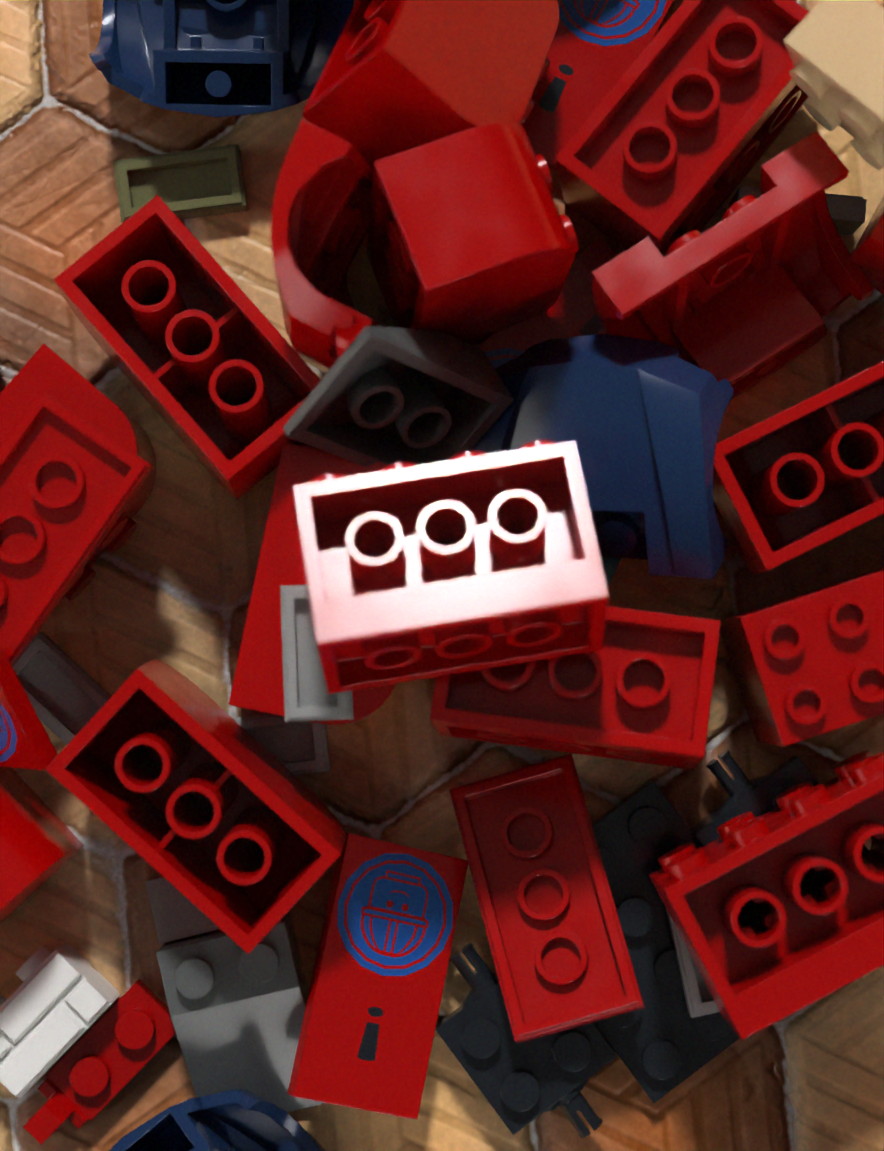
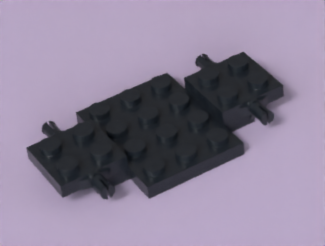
M729 750L719 754L717 757L732 777L730 778L716 759L711 760L706 767L710 769L729 796L720 807L690 829L651 779L592 823L645 1008L517 1043L514 1040L497 971L494 973L490 971L473 948L472 943L464 946L462 953L474 967V971L459 951L449 959L472 990L459 1008L436 1024L435 1030L513 1135L542 1113L556 1110L559 1107L577 1130L580 1138L590 1135L591 1132L588 1125L577 1111L582 1113L594 1131L602 1124L603 1120L596 1114L580 1091L591 1076L618 1056L652 1102L655 1103L741 1038L720 1012L691 1018L689 1015L666 908L649 874L662 868L658 859L667 852L689 842H693L698 849L720 838L716 829L726 821L748 811H752L756 818L779 807L775 797L785 790L809 780L814 787L819 785L798 756L793 755L768 775L749 780L730 755ZM864 844L861 850V859L869 853ZM810 868L803 874L799 889L804 890L811 884L814 877L813 869ZM752 900L746 902L741 907L738 918L742 921L749 919L754 913L753 910L756 908V903Z

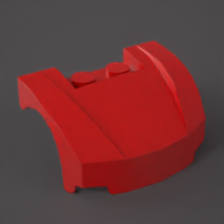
M302 119L288 149L276 184L271 216V246L285 329L291 344L305 362L328 373L365 326L383 327L356 311L347 288V271L369 229L374 168L351 143Z
M818 131L813 132L761 165V196L759 198H756L754 195L745 196L735 202L724 213L721 222L701 234L698 230H693L684 234L669 247L666 257L661 255L650 238L647 237L593 271L592 288L598 317L606 333L609 335L658 341L678 348L680 352L678 358L712 373L718 382L723 379L729 381L734 389V394L731 398L733 399L771 376L827 335V326L823 318L851 295L859 301L871 297L874 287L859 265L849 260L851 254L836 230L826 200L825 190L847 178L849 170Z

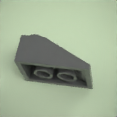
M365 326L284 425L283 430L289 438L364 467H368L376 462L386 465L410 462L420 466L449 461L450 458L457 454L470 451L514 399L481 349L437 329Z
M290 912L284 915L249 954L221 929L167 942L156 952L170 1016L197 1097L234 1089H247L286 1112L325 1104L324 1102L293 1097L287 1094L309 994Z

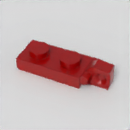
M138 979L46 1074L48 1078L37 1089L48 1101L23 1127L42 1145L66 1119L77 1129L88 1119L92 1120L176 1034L169 1007Z

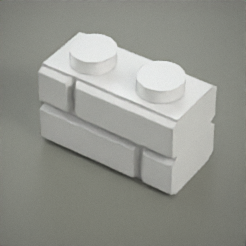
M67 942L56 948L52 953L44 945L40 947L15 973L23 981L22 985L7 1000L0 994V1082L15 1097L21 1098L120 996L118 990L99 971L94 970L91 964Z

